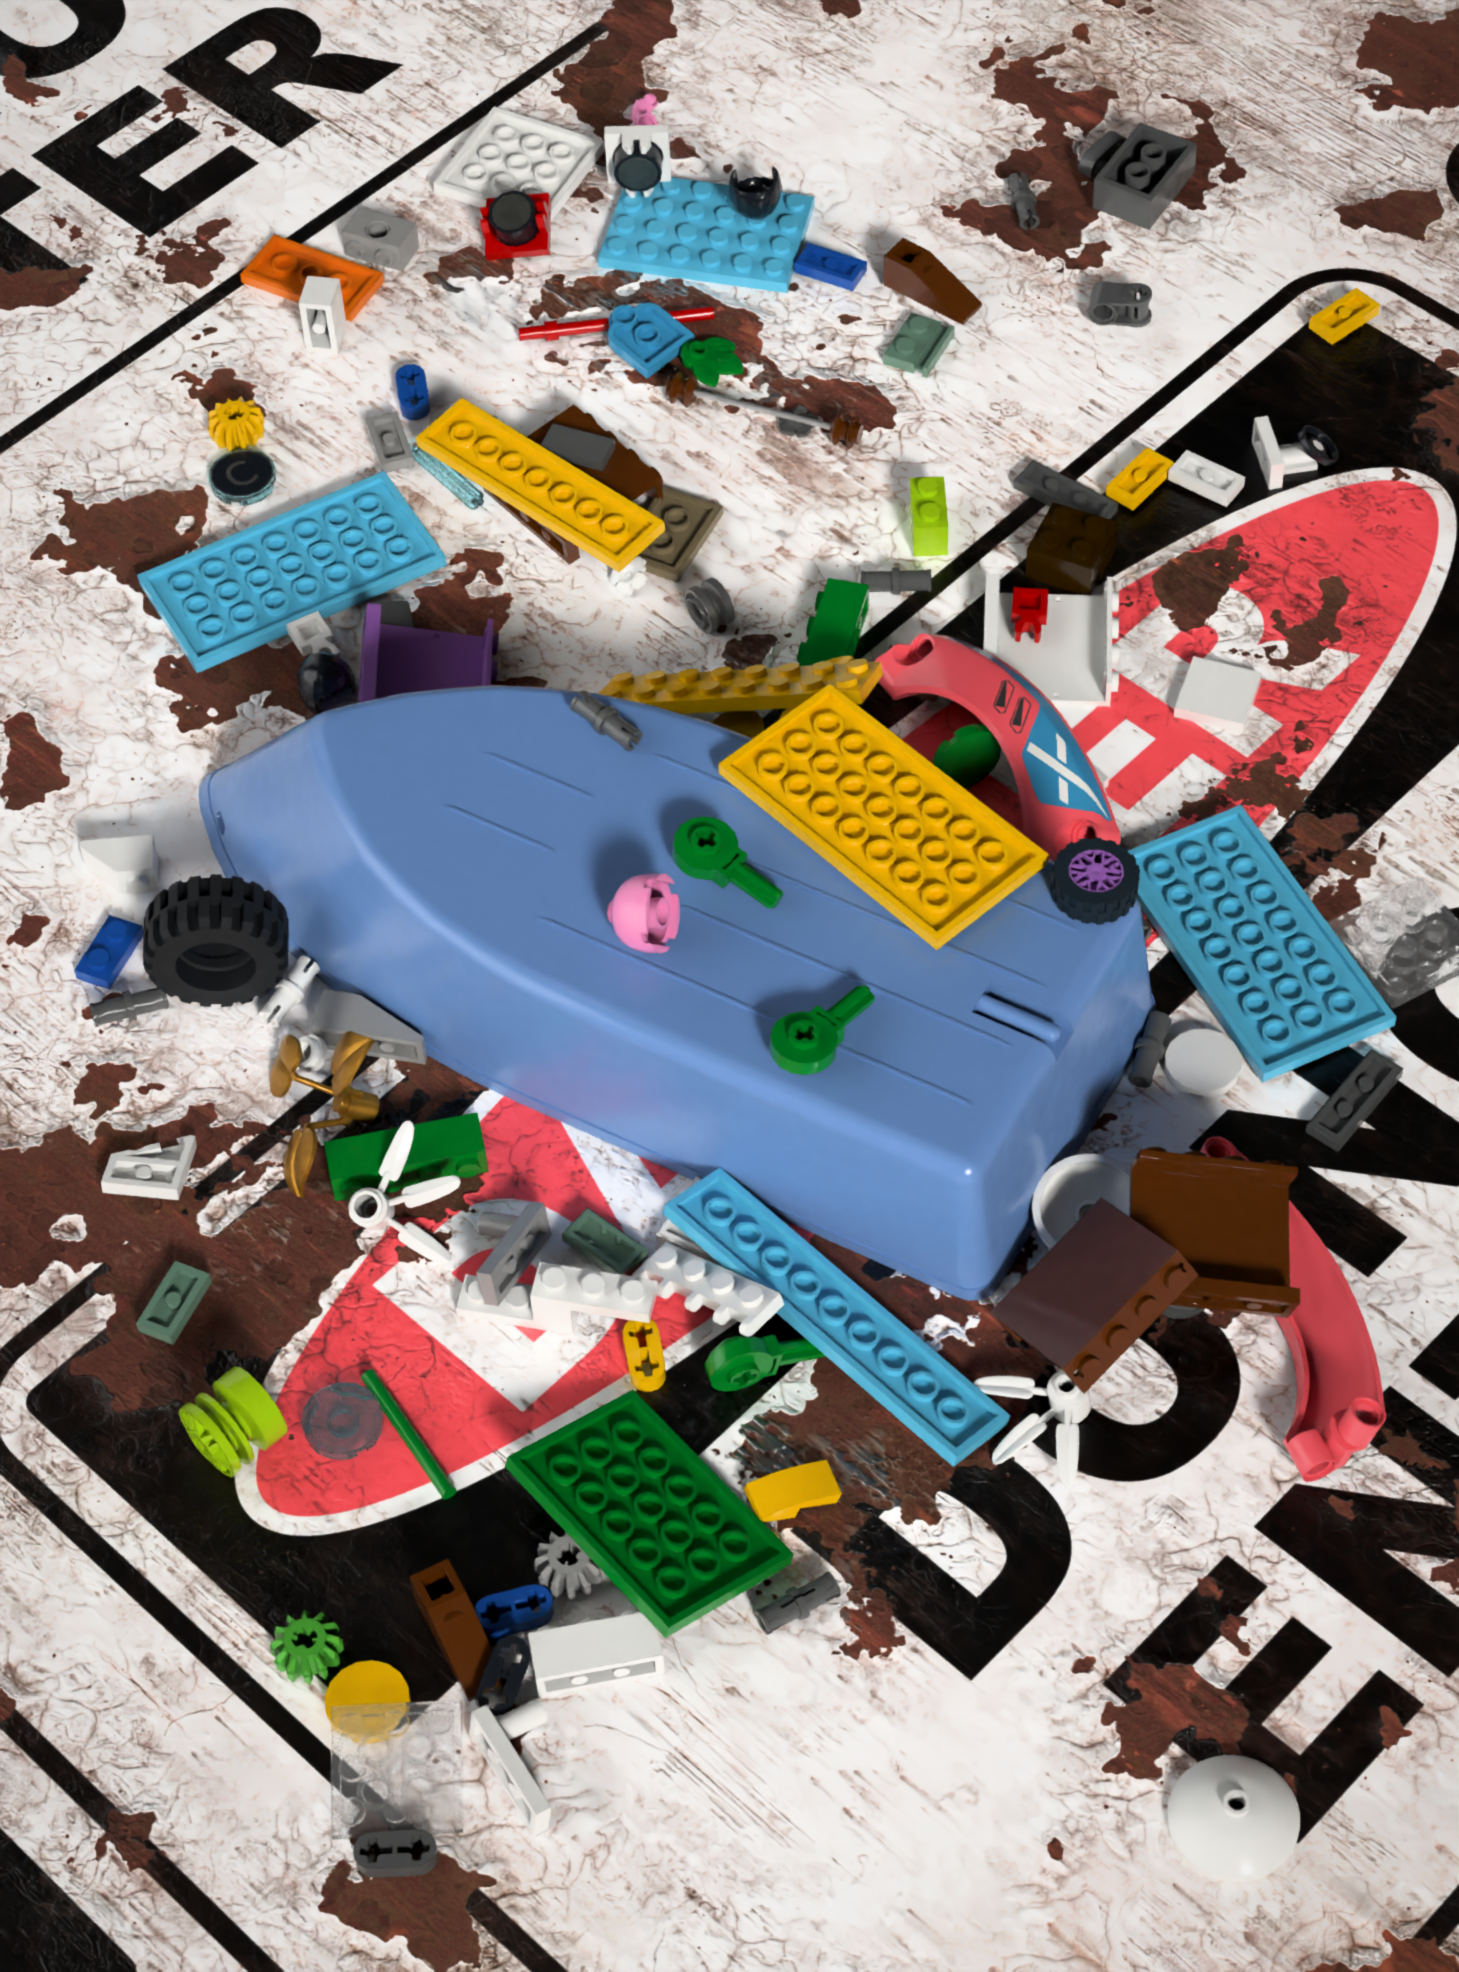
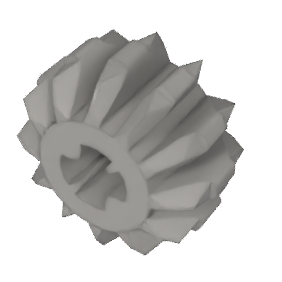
M551 1531L549 1536L550 1544L539 1543L537 1549L539 1557L535 1558L534 1561L535 1572L540 1574L538 1576L539 1584L545 1588L550 1587L551 1595L555 1599L563 1592H567L568 1598L573 1602L578 1591L589 1597L592 1592L591 1584L601 1585L603 1580L602 1570L566 1532H564L565 1536L559 1537Z

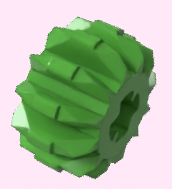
M304 1609L302 1619L298 1620L288 1614L286 1618L288 1627L275 1626L274 1635L276 1640L271 1642L270 1645L272 1656L276 1657L274 1660L276 1669L280 1672L286 1671L287 1677L292 1683L301 1675H303L305 1683L309 1686L313 1680V1675L319 1674L320 1677L327 1680L329 1675L327 1667L339 1668L340 1658L338 1654L344 1650L343 1640L339 1637L338 1625L335 1622L328 1623L327 1616L323 1612H320L311 1619L310 1612Z

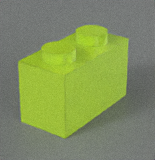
M944 476L910 478L909 509L913 557L948 555V516Z

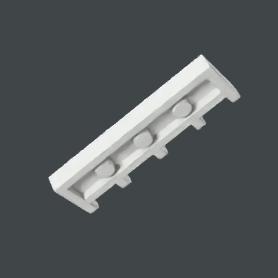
M665 1242L632 1274V1277L656 1280L658 1282L657 1296L663 1299H668L674 1292L687 1297L684 1307L691 1312H696L703 1305L715 1310L713 1321L717 1324L725 1325L730 1319L741 1322L739 1333L745 1337L753 1336L784 1305L779 1292L668 1242Z

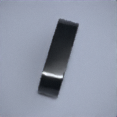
M508 1636L494 1643L475 1690L474 1698L478 1708L489 1705V1699L484 1697V1691L486 1689H494L498 1678L504 1679L500 1694L505 1696L506 1700L504 1704L499 1703L493 1709L490 1707L489 1709L494 1716H499L507 1713L512 1708L530 1663V1649L524 1640L519 1637ZM511 1644H515L517 1646L516 1653L521 1656L520 1663H511L507 1674L501 1673L505 1658L500 1656L499 1652L501 1648L508 1649Z

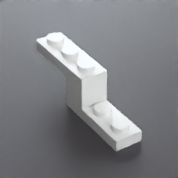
M539 1261L533 1285L515 1283L499 1306L484 1304L478 1277L466 1274L456 1305L457 1316L574 1335L580 1312L650 1323L658 1292V1282L656 1280Z

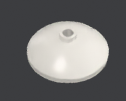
M1091 1153L1070 1156L1051 1166L1043 1174L1032 1199L1033 1223L1045 1245L1051 1249L1101 1197L1130 1217V1167L1110 1156Z
M1220 1755L1198 1762L1179 1778L1169 1798L1167 1823L1176 1849L1192 1867L1218 1880L1248 1882L1273 1873L1287 1861L1298 1840L1300 1811L1290 1786L1274 1769L1249 1757ZM1239 1801L1244 1808L1234 1810L1228 1803Z

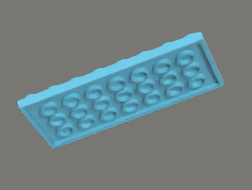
M382 471L140 573L137 576L141 588L196 673H199L287 635L286 624L316 611L320 613L323 619L445 567L447 563L444 553L385 471Z
M1242 805L1128 850L1136 858V865H1139L1140 869L1137 897L1142 904V911L1262 1083L1395 1026L1396 1016Z

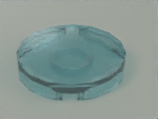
M337 1382L322 1387L309 1398L303 1409L301 1425L306 1440L317 1454L329 1459L348 1460L357 1457V1453L365 1449L368 1451L376 1444L383 1431L384 1416L378 1398L368 1388L351 1382Z

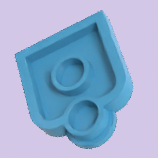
M642 303L635 308L630 305H620L609 316V347L647 379L678 356L684 343L694 340V334L654 303Z

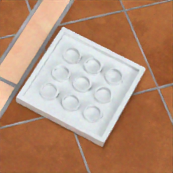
M494 106L434 181V193L479 208L486 207L487 198H497L509 191H521L527 195L549 193L551 197L552 221L604 153V141Z

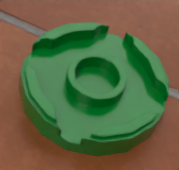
M971 724L959 728L953 732L955 737L949 742L945 739L939 745L933 757V764L964 789L972 787L985 779L995 768L1001 755V747L998 741L985 725Z

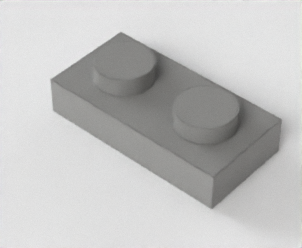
M397 411L365 419L366 430L381 472L389 473L415 466L414 456Z

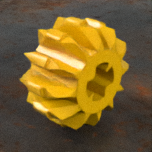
M242 396L236 401H231L227 398L225 404L216 403L215 409L209 412V435L212 441H215L219 449L227 447L231 453L236 448H241L245 451L246 446H257L258 439L264 437V416L261 409L255 405L254 400L245 402Z

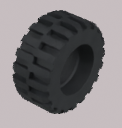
M211 874L209 878H201L200 875L190 877L187 882L183 883L180 880L171 884L168 890L163 889L156 895L145 911L143 966L152 982L158 988L161 987L162 991L170 997L178 996L182 1002L188 1004L197 1002L200 1003V1006L211 1007V1004H221V1007H230L233 1003L237 1002L245 1004L251 1002L255 996L261 998L268 994L271 988L274 989L287 972L289 955V919L287 918V912L282 903L278 901V898L269 890L264 891V888L253 881L247 883L244 882L243 878L236 876L222 878V874Z

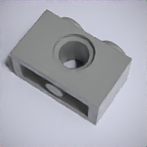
M358 207L342 230L346 256L402 272L419 248L416 222Z

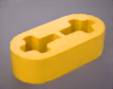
M650 1319V1323L629 1320L623 1327V1343L630 1381L640 1391H655L666 1380L665 1361L659 1329L652 1319ZM644 1332L647 1347L639 1348L636 1333ZM649 1360L652 1370L651 1376L644 1375L642 1361Z

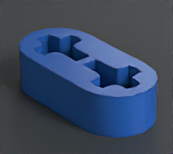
M404 365L397 370L395 375L400 411L406 419L420 420L430 412L425 372L418 365ZM408 380H414L415 385L408 386ZM417 399L418 404L411 405V400Z
M534 1584L488 1595L476 1604L474 1610L487 1638L494 1639L546 1625L553 1617L554 1604L550 1591L544 1586ZM537 1600L540 1605V1611L532 1613L529 1601ZM496 1610L499 1622L491 1623L488 1618L489 1611Z

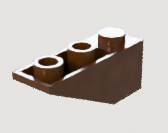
M902 238L884 255V286L962 325L982 307V302L929 250Z
M447 1558L410 1576L414 1600L468 1702L475 1699V1690L492 1647L462 1583ZM498 1678L494 1689L502 1686L504 1679ZM486 1689V1690L484 1691V1694H486V1693H488V1692H490V1691H492V1690Z

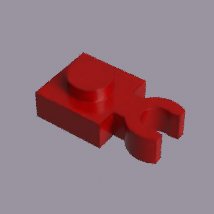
M1013 587L1011 623H1016L1014 630L1016 642H1020L1021 634L1024 632L1034 634V643L1040 642L1041 625H1046L1049 589Z

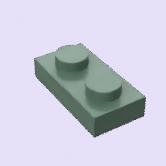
M174 1261L136 1322L138 1332L174 1345L211 1285L210 1274Z

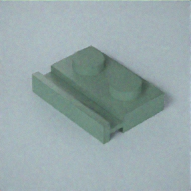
M911 312L883 354V364L913 374L915 371L922 373V377L927 378L953 339L955 326L950 325L947 328L941 326L940 321Z

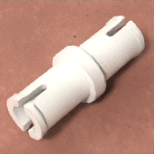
M300 956L286 978L276 985L275 993L258 1014L261 1020L265 1022L273 1011L276 1012L267 1025L278 1028L293 1005L299 1004L304 998L303 991L320 971L318 964L314 961L307 971L303 972L311 958Z

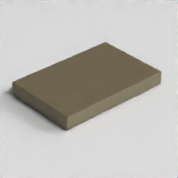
M662 486L663 500L661 501V497L659 499L654 497L646 510L664 521L665 531L638 556L647 561L645 572L678 583L722 517L723 506Z

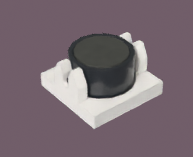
M669 124L604 126L608 183H619L621 187L625 188L630 198H635L637 191H642L644 197H649L658 182L671 181Z

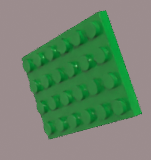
M634 1390L623 1394L507 1456L505 1468L665 1638L791 1564L794 1554Z

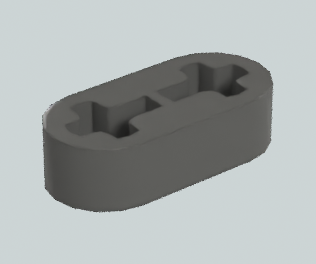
M1114 131L1107 132L1083 154L1078 166L1079 173L1094 180L1126 141V137Z
M425 1830L369 1832L359 1837L353 1848L356 1867L360 1873L372 1878L427 1874L435 1867L438 1861L435 1839ZM415 1845H423L425 1852L422 1853L421 1860H413L411 1853L414 1852ZM372 1847H379L381 1854L378 1855L377 1862L370 1863L366 1855L370 1854Z

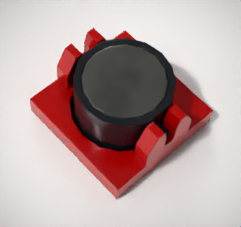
M509 191L497 198L486 199V207H480L483 219H480V225L485 238V256L487 260L550 255L551 197L549 193L527 195L521 191Z

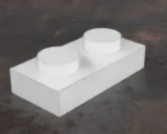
M1188 450L1180 456L1168 472L1169 481L1225 507L1232 502L1245 484L1244 476Z

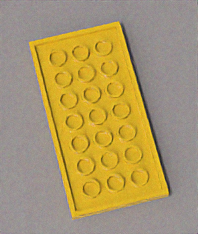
M830 683L719 763V774L936 950L1048 865L1049 854Z

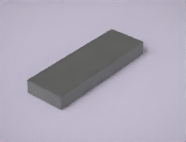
M1035 460L1014 479V489L1049 507L1055 502L1107 519H1111L1118 511L1117 502Z
M1371 1049L1306 1125L1305 1133L1339 1152L1402 1077L1404 1068Z

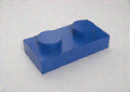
M808 243L795 261L794 268L797 274L854 291L867 272V261Z
M109 915L74 970L76 978L110 990L143 938L144 931L142 925Z

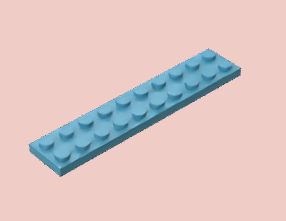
M719 1167L665 1204L663 1215L720 1265L779 1292L784 1305L776 1313L953 1467L1007 1426L1010 1415L722 1168Z

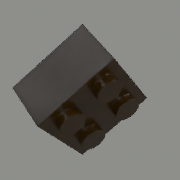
M1053 502L1027 548L1025 577L1080 595H1092L1116 550L1118 522Z

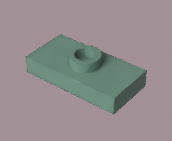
M588 1207L562 1233L563 1242L608 1273L630 1276L648 1257V1249Z

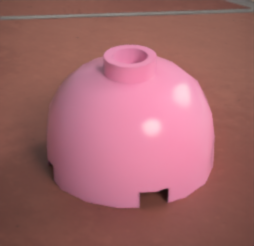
M659 873L633 876L623 882L608 905V920L612 924L616 935L622 943L635 951L664 953L670 949V947L665 946L667 940L676 938L680 920V901L678 894H671L668 884H675L670 876Z

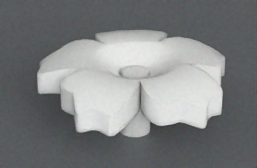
M637 556L622 571L617 572L613 569L609 577L610 584L616 586V589L620 591L622 596H631L633 588L638 590L641 586H646L648 577L643 572L646 570L645 565L647 561Z

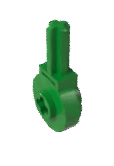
M697 817L689 819L680 825L674 834L672 856L675 864L683 873L695 879L711 880L723 889L731 882L766 908H775L783 896L782 890L746 865L747 853L738 848L736 834L727 823L716 818Z
M866 985L856 986L827 1011L817 1005L810 1012L789 1013L780 1018L772 1027L769 1050L772 1059L780 1068L793 1074H815L828 1068L835 1060L837 1046L844 1041L845 1026L873 1004L875 996L871 993L870 988Z
M775 1334L759 1338L754 1336H733L722 1341L711 1351L705 1362V1372L711 1386L715 1390L723 1392L736 1391L755 1384L763 1377L776 1375L779 1366L826 1356L804 1337L778 1342Z

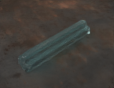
M418 446L413 447L414 460L469 509L476 510L478 506L483 505V493L463 475Z

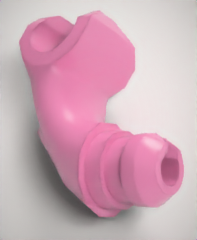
M646 94L643 99H636L632 107L631 117L634 126L659 125L655 116L651 113L652 109H655L658 105L657 97L654 94Z

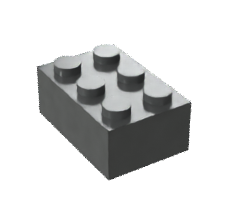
M1140 122L1094 178L1093 208L1150 230L1194 175L1197 144Z

